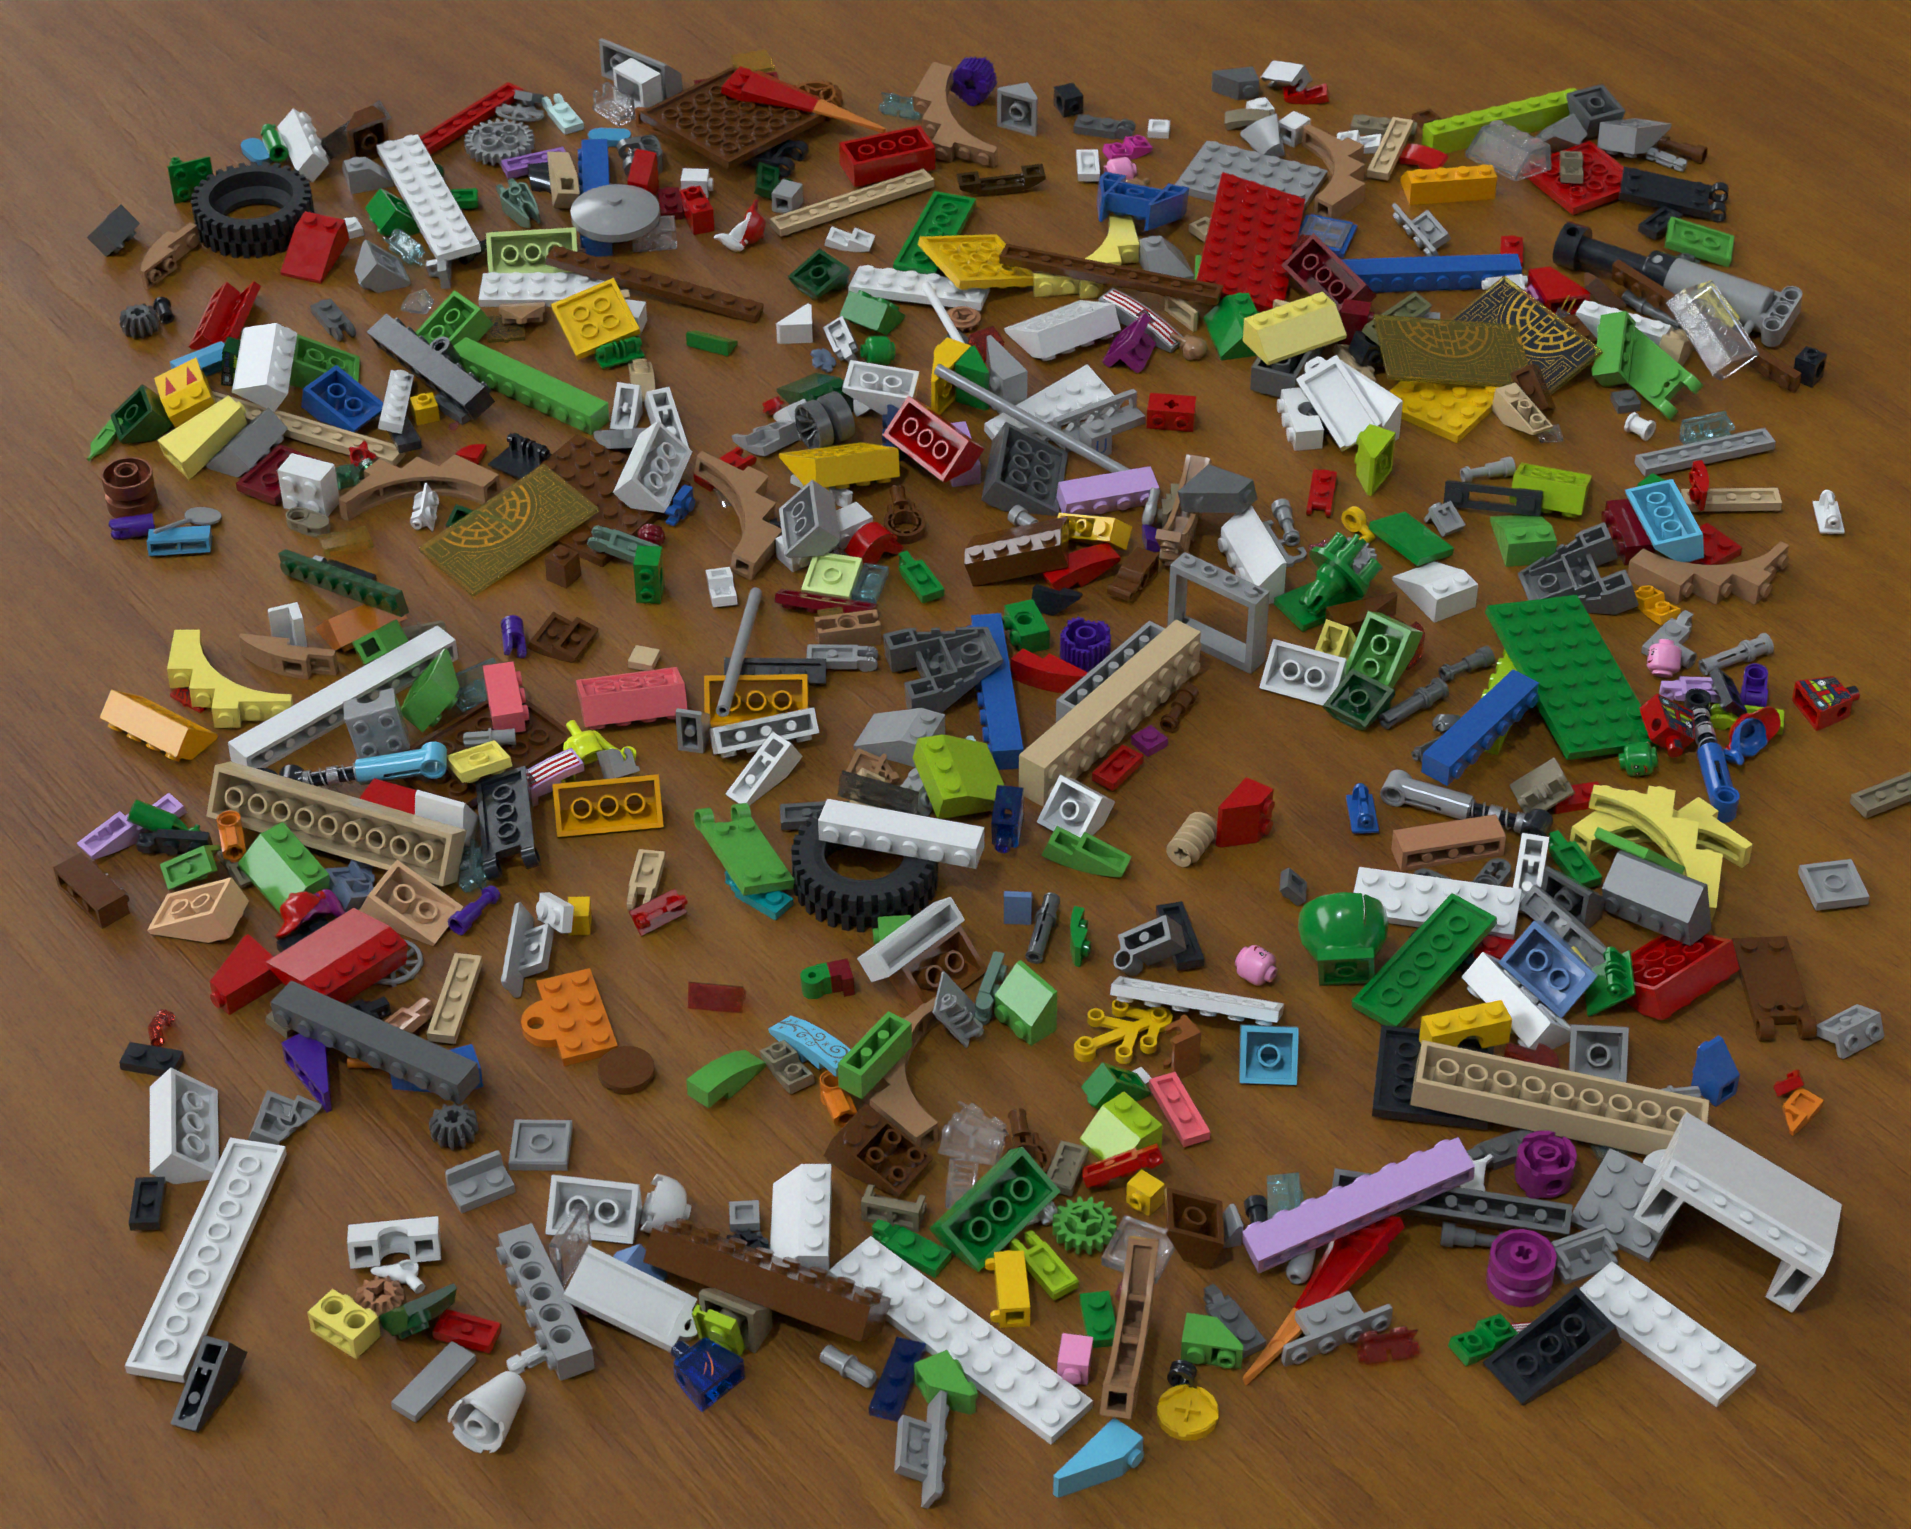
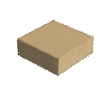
M636 645L628 660V668L642 671L654 670L660 658V649Z

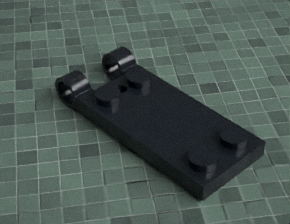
M786 140L743 163L757 166L760 162L779 168V176L787 178L795 170V163L792 159L785 157V155L788 153L794 160L802 161L808 155L809 147L803 141Z
M1624 167L1618 199L1655 208L1666 206L1679 213L1706 218L1719 223L1726 218L1727 207L1722 202L1728 199L1729 187L1723 182H1717L1712 186L1702 182H1693L1637 168ZM1721 190V191H1724L1725 193H1724V194H1716L1715 191ZM1708 199H1712L1714 203L1708 205ZM1720 210L1723 213L1715 214L1713 211Z
M526 766L475 781L483 869L488 881L503 878L499 859L521 853L527 869L541 866V858L537 849L530 777Z

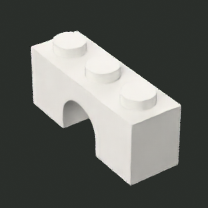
M1301 388L1281 389V397L1277 399L1278 413H1282V425L1287 428V440L1292 442L1294 451L1320 449L1323 445L1324 429L1319 415L1306 416L1313 406Z
M438 1216L348 1225L347 1246L350 1269L381 1266V1259L384 1256L396 1252L410 1255L411 1263L441 1260V1235Z

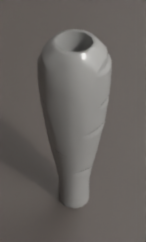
M1316 1249L1290 1259L1286 1269V1276L1292 1283L1302 1284L1308 1280L1313 1268Z

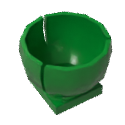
M1339 892L1319 896L1304 904L1299 913L1298 930L1302 945L1318 963L1319 986L1368 983L1375 976L1374 958L1382 949L1387 939L1389 924L1386 909L1380 900L1366 894L1362 896V893Z

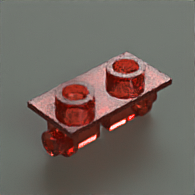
M688 982V1008L743 1013V1001L746 999V989L743 986Z
M1397 1327L1391 1329L1390 1333L1379 1335L1378 1331L1360 1334V1337L1357 1338L1353 1345V1348H1361V1350H1357L1359 1363L1364 1362L1365 1365L1387 1362L1386 1350L1391 1351L1392 1361L1414 1358L1415 1354L1420 1353L1418 1342L1412 1341L1418 1333V1329L1408 1330V1327Z

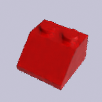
M1245 777L1218 807L1216 846L1222 848L1257 843L1264 835H1268L1273 827V820L1271 818L1275 806L1273 801L1274 789Z

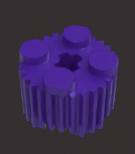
M965 57L953 72L954 82L950 91L956 93V96H959V99L962 98L963 102L966 101L969 106H976L977 103L984 102L997 84L996 72H993V63H990V60H986V57H979L978 59L976 57Z
M1078 616L1077 619L1072 618V621L1068 620L1067 627L1065 626L1060 634V657L1062 660L1089 672V670H1092L1111 654L1110 627H1108V624H1105V621L1095 623V621H1085L1084 618Z

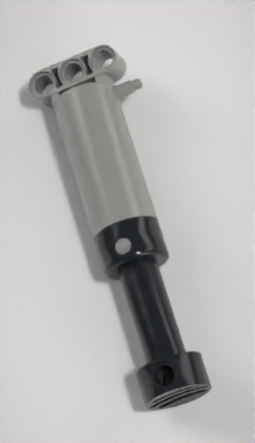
M1570 221L1562 227L1553 249V263L1574 271L1579 270L1584 264L1612 274V264L1619 259L1685 301L1692 294L1713 282L1740 317L1735 324L1742 327L1740 335L1746 338L1751 331L1760 332L1761 342L1769 347L1777 346L1782 342L1801 311L1802 291L1798 287L1788 286L1781 292H1778L1772 288L1658 250L1652 251L1647 257L1593 239L1591 228Z

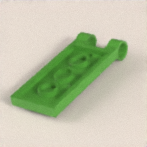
M1635 327L1628 384L1671 420L1679 412L1669 402L1684 385L1696 395L1704 385Z
M747 803L733 804L731 806V822L715 823L711 808L695 810L694 823L697 830H700L743 896L793 889L794 878L752 819L751 810Z

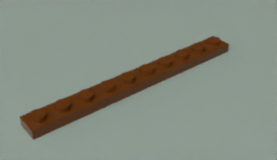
M1006 244L999 256V263L1010 267L1030 269L1031 271L1067 276L1098 284L1113 285L1118 288L1134 289L1139 292H1149L1161 296L1180 298L1185 301L1200 302L1206 305L1217 306L1223 294V285L1011 244Z
M554 246L546 256V265L602 281L614 278L617 285L744 321L756 323L763 312L764 304L751 299L680 281L669 276L655 274L647 270L630 267L626 264L566 249L565 247Z
M1618 259L1612 264V280L1616 284L1627 288L1635 296L1643 298L1653 307L1668 314L1670 318L1686 325L1689 330L1696 331L1707 341L1718 345L1726 353L1740 359L1745 365L1753 367L1763 376L1777 382L1782 388L1788 389L1792 393H1795L1800 388L1801 373L1621 260Z

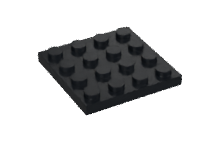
M1381 1025L1372 1109L1373 1117L1488 1130L1489 1121L1410 1105L1416 1064L1421 1048L1419 1041L1420 1029ZM1469 1036L1463 1039L1457 1046L1467 1050L1494 1054V1046L1482 1049L1476 1036Z

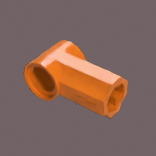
M224 811L216 819L223 858L231 861V863L239 862L247 852L241 816L237 811Z
M829 1070L823 1072L820 1076L821 1102L827 1107L834 1125L843 1128L857 1113V1110L849 1092L838 1087V1076L835 1077Z

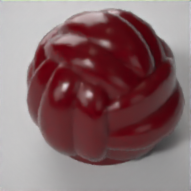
M644 524L638 531V538L660 546L665 540V533L660 526Z

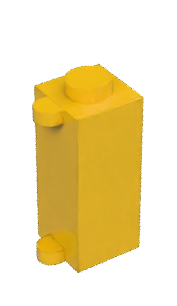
M1024 1250L994 1252V1258H989L985 1261V1268L987 1270H994L998 1310L990 1313L991 1321L999 1323L1000 1328L1030 1326V1300Z

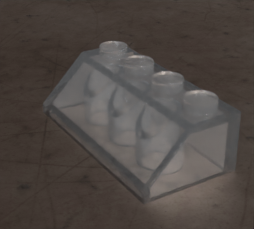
M1501 120L1492 121L1489 125L1481 127L1465 152V157L1481 165H1493L1495 172L1514 181L1551 170L1550 144L1526 132H1522L1514 126L1507 125Z
M1712 280L1685 288L1666 302L1711 374L1720 381L1760 354Z

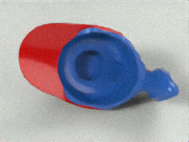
M1764 707L1753 713L1743 714L1735 720L1729 730L1730 742L1723 749L1727 762L1742 765L1744 757L1756 755L1760 749L1767 745L1768 741L1778 732L1781 725L1779 713L1775 708Z

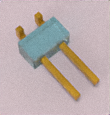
M1568 295L1562 307H1558L1555 313V319H1557L1558 317L1563 318L1569 316V311L1571 310L1576 299L1573 300L1568 311L1563 310V307L1565 306L1568 298L1570 297V295Z

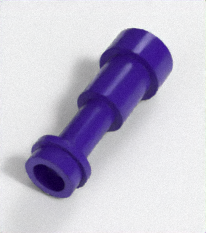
M492 885L485 887L481 892L482 896L474 903L470 902L461 911H456L448 919V925L451 930L458 935L465 934L489 903L495 904L498 902L500 892L496 887Z

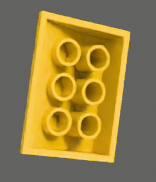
M858 442L779 453V458L804 486L811 480H814L828 491L831 486H835L836 489L850 488L852 483H856L857 486L870 485V481L877 480V483L891 482V478L900 477L898 448Z

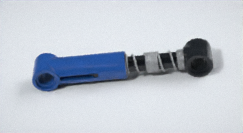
M1690 689L1685 695L1683 707L1694 713L1695 741L1698 745L1697 758L1709 801L1719 811L1717 820L1722 823L1731 822L1736 817L1740 794L1733 787L1723 748L1717 743L1713 724L1710 722L1711 695L1703 689Z

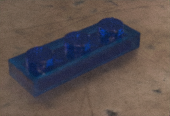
M896 1337L869 1405V1415L895 1422L899 1421L914 1384V1363L923 1360L926 1353V1343Z

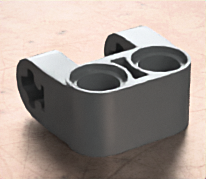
M656 136L631 137L618 142L617 151L619 157L624 160L622 166L627 177L629 176L636 149L657 153L658 175L663 172L662 149ZM626 147H630L628 152H625Z

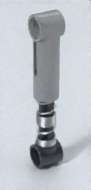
M1403 770L1391 771L1380 791L1381 799L1390 806L1397 807L1406 804L1460 820L1496 814L1501 825H1504L1507 830L1514 828V831L1520 833L1521 837L1522 833L1547 837L1553 825L1551 814L1543 809H1532L1529 813L1525 814L1518 811L1517 814L1508 812V808L1504 811L1501 806L1492 804L1489 807L1486 806L1485 802L1483 805L1478 804L1472 795L1412 779Z

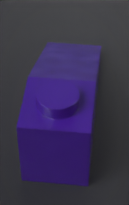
M301 1034L282 1042L285 1063L316 1101L322 1104L321 1107L325 1112L332 1111L327 1057L329 1047Z

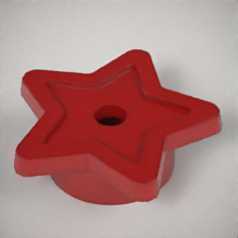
M363 441L359 447H349L351 468L360 466L365 470L369 467L370 461L377 456L369 451L366 441Z

